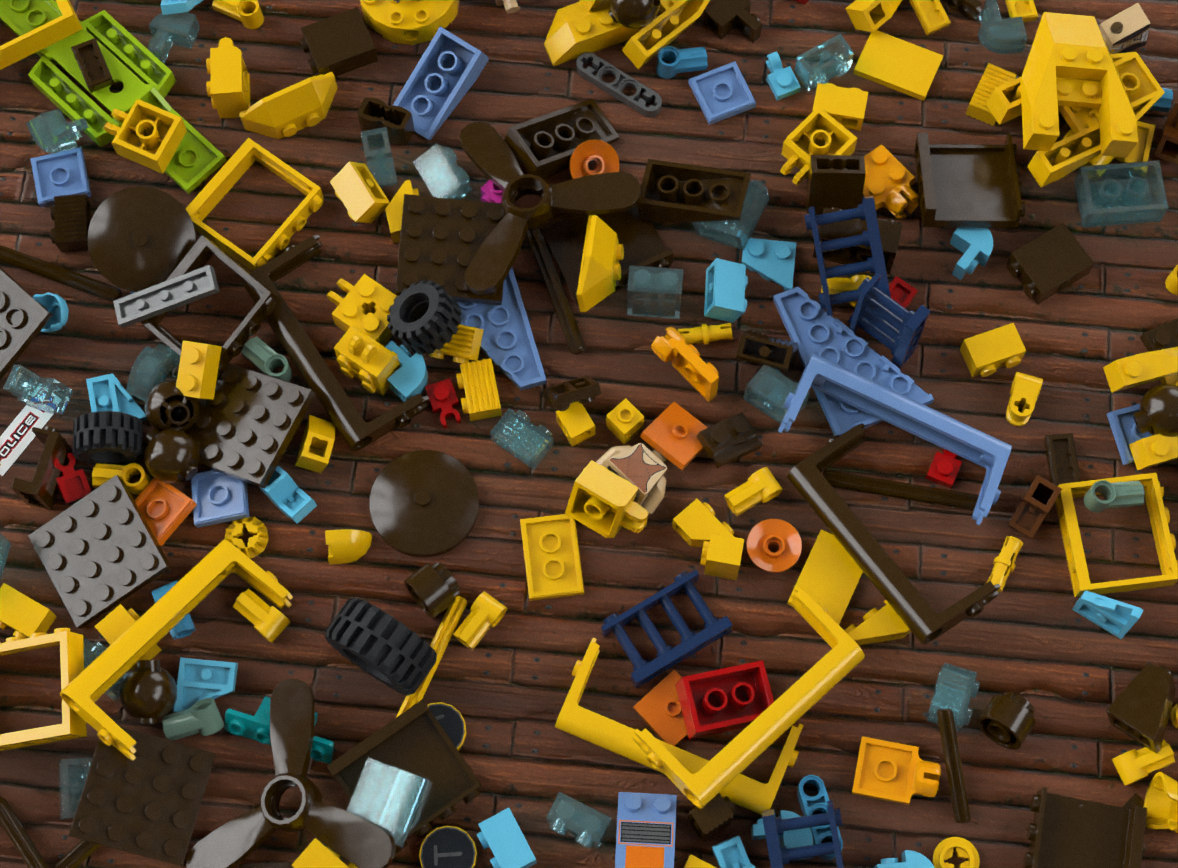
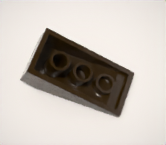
M592 98L509 127L504 141L512 150L523 174H532L547 179L569 167L571 155L581 143L596 139L612 144L619 139V135Z
M648 159L641 184V198L637 204L639 219L660 223L740 220L751 173Z

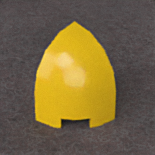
M354 529L326 530L325 538L326 545H328L329 565L346 564L360 559L370 548L373 535L363 530Z

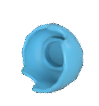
M50 292L35 294L33 297L53 314L52 318L40 332L50 333L62 329L69 315L66 300L58 294Z

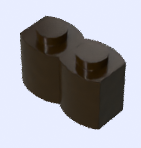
M364 98L357 112L360 127L364 133L373 137H385L386 140L396 145H408L415 131L412 114L407 109L400 106H388L376 98Z

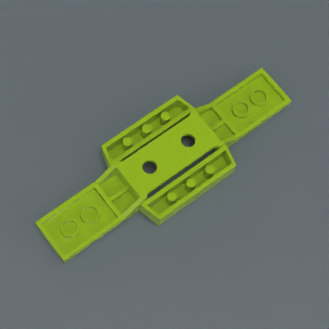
M0 0V21L18 37L62 16L58 4L54 0ZM105 10L84 21L79 20L83 28L82 30L36 52L41 58L28 74L33 85L95 143L103 147L115 138L114 135L103 129L106 122L119 127L123 123L114 118L112 119L56 67L59 64L89 91L71 47L96 38L114 83L121 82L124 84L122 91L118 93H112L109 90L110 86L92 92L91 94L111 113L114 109L129 113L135 101L142 100L181 117L164 99L176 83L173 72ZM182 117L187 132L168 164L165 173L190 194L227 160L217 148Z

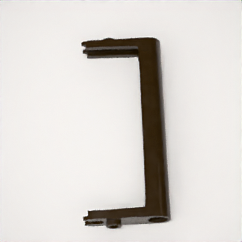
M314 235L298 245L289 246L284 253L251 273L281 297L277 301L276 309L270 315H266L265 320L311 390L316 394L315 396L351 451L354 452L365 448L397 427L407 426L412 422L413 417L425 411L431 404L427 402L429 400L428 396L422 397L419 393L370 422L363 420L273 284L322 252L320 247L323 244L318 242L320 236ZM243 279L242 285L256 304L263 294Z
M861 423L841 436L836 435L832 437L827 445L795 465L789 471L787 478L920 643L926 645L967 617L974 618L979 615L984 609L983 606L999 595L997 590L1001 586L999 584L993 585L989 581L941 613H936L821 474L822 471L864 443L862 437L865 435L863 430L865 425Z

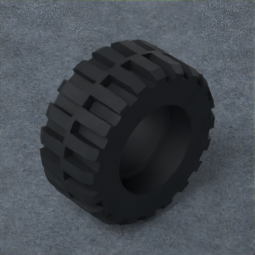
M353 597L345 602L325 631L326 641L334 649L338 650L340 654L367 674L406 696L417 691L437 661L435 650L425 640L421 639L419 635L380 608L358 597Z

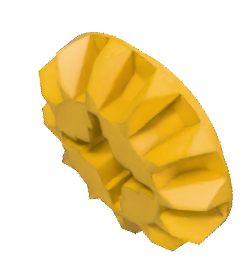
M254 516L233 520L230 526L226 528L224 540L231 542L247 557L254 558L266 548L269 535L264 523ZM244 528L248 530L249 534H254L253 537L248 539V547H246L242 539H238L239 536L243 535Z
M950 837L944 839L934 850L932 863L935 868H954L953 864L944 863V861L952 858L953 848H955L958 858L968 860L959 864L958 868H979V854L974 845L964 838Z

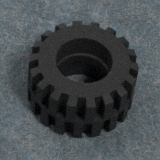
M422 280L418 284H411L408 289L404 288L401 294L393 300L394 304L390 306L388 310L390 314L387 315L388 328L392 331L391 333L411 352L424 355L426 352L431 354L434 353L435 349H442L446 342L449 343L452 340L451 337L458 331L457 326L461 324L460 316L462 313L458 303L438 283L436 284L431 280L428 282Z
M98 411L81 415L73 421V456L76 459L96 465V463L125 465L142 458L143 421L138 419V417L122 412Z

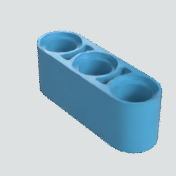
M815 775L803 777L796 790L803 816L812 815L815 811L828 813L827 801L830 800L822 779ZM807 783L814 784L818 789V794L814 797L807 796L803 791V785ZM830 825L810 827L813 845L821 844V841L824 839L832 840ZM837 826L838 835H839V840H840V846H841V851H842L843 841H842V837H841L839 828H838V826ZM835 854L818 856L821 860L831 861L836 858Z

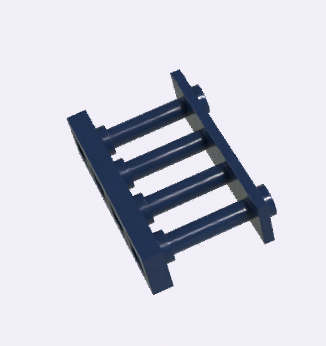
M873 195L863 197V204H859L858 208L816 215L815 206L809 207V214L804 215L807 231L812 230L822 283L823 293L819 294L821 310L826 309L827 316L833 315L832 305L857 301L860 294L857 290L830 294L829 278L870 271V274L878 272L881 278L877 288L891 298ZM858 218L861 221L866 220L868 230L863 231V234L822 242L820 240L818 229L820 225ZM865 245V247L871 246L872 257L867 258L868 261L825 268L823 252Z
M876 272L871 280L867 277L859 286L857 291L860 294L855 311L848 322L850 323V329L854 333L861 328L892 350L891 354L894 355L892 363L901 369L915 352L931 311L923 305L916 312L913 310L908 311L877 288L881 275Z
M697 569L691 573L688 570L682 572L674 578L675 582L621 615L615 613L603 621L604 625L601 626L603 637L613 632L634 665L631 681L636 689L731 632L732 623L728 617L725 616L722 619L714 617L694 586V583L699 579ZM682 590L686 592L706 623L704 625L705 629L697 634L695 631L691 632L670 599ZM661 604L682 637L680 639L682 643L674 648L671 645L667 646L646 613ZM636 618L658 651L656 654L658 657L649 663L647 660L642 659L622 627Z
M833 800L827 801L828 813L782 820L781 817H776L775 809L763 811L762 819L771 868H785L784 864H789V860L835 854L837 868H844L837 826L843 825L840 808L834 809ZM830 825L833 842L788 849L786 846H781L779 835H784V831Z

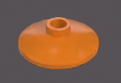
M596 139L587 140L577 146L571 155L569 164L573 179L588 175L619 172L620 167L615 149L607 142ZM591 160L595 162V167L592 170L588 168V163Z
M767 519L759 522L752 528L747 538L746 548L750 560L758 568L766 572L779 573L790 569L798 561L802 551V541L798 531L790 523L781 519ZM769 545H776L778 551L771 552L768 549Z

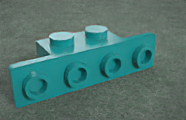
M264 697L254 716L227 709L224 729L234 735L271 745L270 698ZM315 712L314 726H315V724H316V722H317V718H318V713H316V712ZM314 736L310 758L330 764L333 759L334 742Z

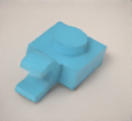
M777 52L768 54L766 65L771 74L767 75L766 80L776 100L778 101L800 92L801 86L791 67L783 69Z

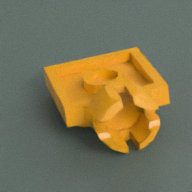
M881 144L864 156L866 175L862 199L863 197L873 195L876 210L881 207L887 208L896 218L904 219L907 217L903 212L904 209L909 214H912L919 205V195L910 187L915 183V177Z
M668 327L665 329L667 334L664 337L657 336L651 345L653 352L664 362L672 361V366L710 402L717 396L719 382L717 369L709 362L706 364L699 357L698 350L692 344L687 345L686 339L675 328Z
M862 736L852 794L904 805L910 804V799L913 795L935 797L939 787L941 766L938 763L924 761L919 758V747Z

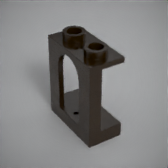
M44 426L43 429L33 427L32 432L44 445L32 482L15 478L11 489L27 505L53 510L60 490L56 478L63 476L62 472L55 469L48 491L45 489L58 451L61 452L59 463L62 466H67L69 464L67 454L72 453L73 450L66 442L67 440L60 435L59 430L49 426Z

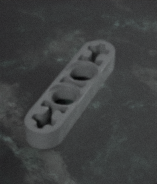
M586 52L578 57L577 72L582 78L643 116L655 117L660 113L662 99L657 92L593 53ZM583 63L586 64V65H588L589 63H592V67H589V66H588V67L585 69V68H583ZM605 74H612L616 79L612 83H605L601 78ZM629 86L635 88L637 92L633 96H626L622 91L625 87ZM646 102H655V106L651 105L649 106V108L646 107Z

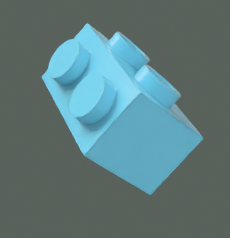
M716 258L706 269L705 317L734 323L745 313L747 308L745 289L748 284V276L745 275L746 265Z
M510 808L478 824L481 832L477 833V836L483 848L490 847L494 858L490 859L493 868H529L537 863Z

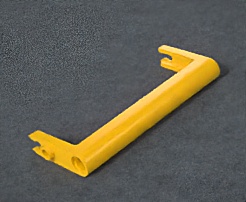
M222 540L60 692V696L73 711L98 732L97 735L103 743L108 746L112 744L133 761L136 759L134 756L136 752L134 746L137 742L103 712L95 702L231 573H236L278 608L282 609L284 606L289 608L292 605L289 600L293 596L278 583L276 576L270 571L265 572L231 542Z
M798 586L794 588L796 593L791 595L794 600L790 604L832 649L697 773L691 774L646 728L643 731L638 729L634 731L635 735L632 736V739L647 755L646 759L649 764L656 770L660 769L700 809L710 802L865 657L860 646L829 616L828 610L821 603H816Z
M592 638L583 660H577L574 666L572 676H575V679L559 713L555 728L654 769L647 761V755L632 739V736L635 735V729L579 706L580 699L600 653V645L596 643L597 639ZM799 723L798 728L792 726L768 783L763 784L739 774L719 792L721 796H727L732 803L760 815L763 814V811L770 810L787 766L793 768L799 752L794 750L803 725ZM657 739L691 774L697 773L709 762V760Z

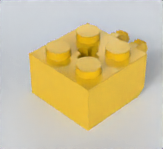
M225 37L218 41V48H210V58L206 59L207 73L211 74V81L206 83L208 97H211L212 107L217 109L220 119L240 117L239 113L248 110L251 106L250 75L246 69L242 51L234 46L231 38Z
M136 100L129 113L114 109L111 116L117 121H121L123 123L122 126L119 127L106 122L103 129L115 136L112 145L116 153L163 174L187 132L182 117L142 100Z
M818 106L783 142L781 154L788 161L782 166L780 172L787 175L795 166L799 168L800 171L796 173L792 180L798 186L807 176L809 177L811 155L851 156L855 151L858 138Z
M366 274L360 278L355 286L342 278L339 279L336 284L342 291L347 293L346 297L342 298L333 291L326 295L331 302L337 305V308L332 313L335 324L345 333L351 326L355 325L360 331L385 346L393 336L392 331L388 328L387 315L390 314L388 310L394 304L393 300L397 295Z
M355 325L347 330L334 347L337 356L336 360L341 367L340 371L350 379L355 377L362 382L361 385L371 393L376 391L383 396L389 389L387 379L401 367L398 355L395 352L390 351L360 331Z
M591 460L574 482L565 514L605 538H614L622 526L634 533L643 531L644 521H647L649 512L634 502L639 489L637 486L609 471L605 466Z

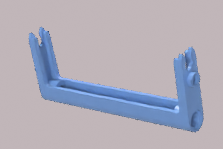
M812 353L794 394L789 392L783 407L787 411L778 432L782 433V431L788 433L810 387L869 413L986 469L985 478L971 517L980 526L983 517H987L991 506L996 504L1001 494L998 486L1012 445Z

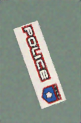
M44 386L37 391L0 436L1 476L8 471L36 435L32 432V428L42 429L64 402L63 399Z

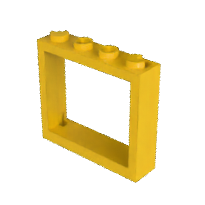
M56 0L62 16L1 45L0 70L82 30L83 28L70 0Z
M248 138L186 207V210L193 221L195 231L215 242L230 256L251 271H254L274 259V256L280 250H284L288 246L290 238L296 231H300L305 226L307 218L312 212L320 209L324 197L321 187ZM257 161L305 194L306 198L253 258L202 221L250 166Z
M1157 473L1058 484V487L1062 490L1055 501L1074 597H1080L1085 590L1100 595L1173 586L1178 581V560H1176L1174 553L1176 540L1174 534L1170 533L1169 530L1170 514L1168 508L1164 507L1163 504L1164 487L1160 486ZM1100 480H1106L1110 483L1140 481L1144 487L1145 500L1162 575L1091 584L1073 498L1084 497L1092 485Z
M70 628L54 629L53 634L37 632L31 633L30 638L26 639L22 637L6 638L5 643H0V656L60 645L62 691L84 670L83 635L70 632ZM62 699V724L0 734V751L87 737L86 721Z

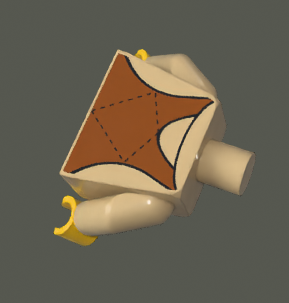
M641 443L634 446L611 447L596 463L605 466L609 471L637 486L639 489L634 502L641 505L650 514H653L664 498L667 484L664 475L667 471V466L663 462L667 458L655 449L650 451ZM644 521V528L647 526V521Z

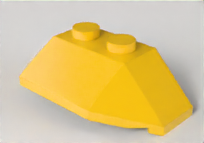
M609 0L602 1L591 11H588L581 2H577L557 10L544 42V47L554 67L576 59L583 53H593L629 40L644 27L628 28L619 22H614L609 14Z
M333 72L313 76L259 100L250 106L248 110L239 113L245 130L281 139L283 137H291L305 127L317 125L326 118L337 91L335 76Z
M588 215L576 293L580 312H587L615 292L616 280L621 279L619 260L624 258L623 244H619L617 233L597 215Z

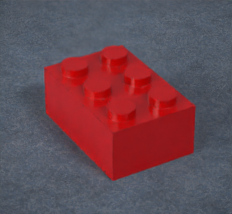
M763 660L684 676L675 684L689 740L746 728L774 702Z

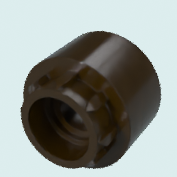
M435 563L433 566L426 564L404 580L411 596L432 619L456 602L454 596L460 590L455 578L441 563Z
M1004 692L1001 695H995L978 718L977 723L981 731L993 742L1007 749L1016 750L1020 748L1035 726L1033 716L1035 711L1032 704L1023 696L1014 692Z

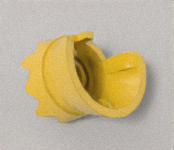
M1158 772L1152 778L1144 800L1143 807L1147 808L1145 827L1150 829H1170L1178 833V782L1168 775Z

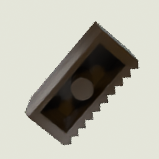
M86 193L54 196V205L50 206L51 218L55 223V228L50 231L52 243L56 244L62 253L89 250L88 229L91 222V202Z
M749 330L741 334L736 358L789 371L793 369L799 345L797 342L793 344L792 341L788 342L787 339L783 341L782 338L777 339V337L773 338L766 334H757L756 331L752 333Z
M718 793L703 808L695 807L689 811L688 821L700 840L706 842L707 838L711 839V836H715L716 832L720 833L721 829L725 830L726 826H730L736 809L727 796L722 797Z

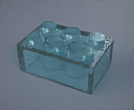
M1159 161L1082 166L1074 180L1082 228L1160 222L1168 209Z

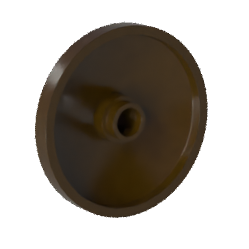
M145 186L126 188L109 196L95 211L88 229V248L92 261L98 271L112 284L131 292H138L165 282L196 243L195 227L184 206L170 194Z
M418 450L397 457L379 473L370 494V514L378 534L390 547L400 553L413 557H434L453 550L471 533L479 513V495L471 473L457 459L439 451Z

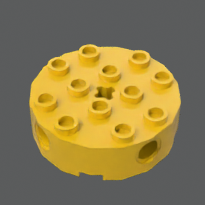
M360 0L366 23L371 29L383 35L384 39L392 43L415 45L431 41L440 26L445 29L449 23H452L457 16L460 0H400L398 3L394 0Z

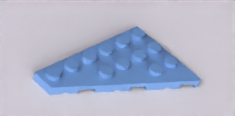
M512 267L503 283L502 305L456 301L462 313L460 316L461 325L484 329L480 349L492 359L493 363L521 391L547 384Z
M796 287L773 296L774 304L793 344L797 342L799 345L797 354L804 369L812 353L923 405L933 403L934 398L931 394L928 395L914 383L912 378L901 373L896 365L871 349L865 340L857 337L839 319H834L831 315L827 316V312L823 309L821 310L820 304L811 300L802 289ZM813 388L834 436H841L861 423L865 425L863 428L865 429L884 421Z

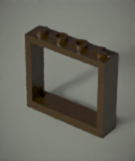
M202 235L167 280L204 267L213 254H215L263 294L222 346L217 378H220L222 373L228 368L226 364L233 357L241 353L244 343L250 336L258 332L261 326L260 323L266 315H270L276 309L277 301L281 297L215 242ZM168 312L141 321L145 327L181 357L182 342L160 324Z

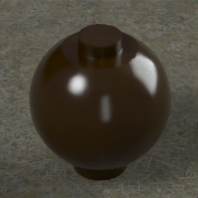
M609 0V14L614 22H619L625 27L642 28L656 18L660 10V0Z
M175 380L157 384L151 389L145 401L146 417L149 423L160 431L177 429L185 432L194 425L199 416V399L184 396L176 387L177 381Z
M1171 384L1159 385L1150 389L1143 396L1139 412L1132 414L1141 434L1149 432L1152 435L1178 436V386Z
M157 428L146 434L142 441L146 447L144 461L148 471L154 478L164 483L173 484L190 480L196 475L200 461V452L197 443L189 434L177 429L160 431Z
M139 660L137 668L130 671L121 683L119 691L120 702L127 714L133 718H140L139 723H157V718L166 716L174 707L177 700V685L172 675L160 667V660Z

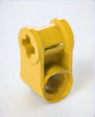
M1016 371L1006 410V419L1011 425L1021 427L1028 423L1041 390L1042 378Z

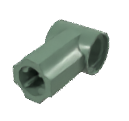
M257 336L251 338L244 345L241 354L265 375L286 382L291 380L292 370L287 359L281 354H277ZM276 367H284L282 372L278 374L272 373Z
M1100 480L1094 483L1086 492L1084 504L1090 511L1096 513L1109 508L1142 506L1145 495L1144 487L1140 481L1110 483L1106 480ZM1095 492L1102 494L1105 501L1098 499Z
M213 698L202 699L194 703L191 708L166 715L162 719L163 731L166 738L170 741L200 733L202 736L211 735L224 727V722Z

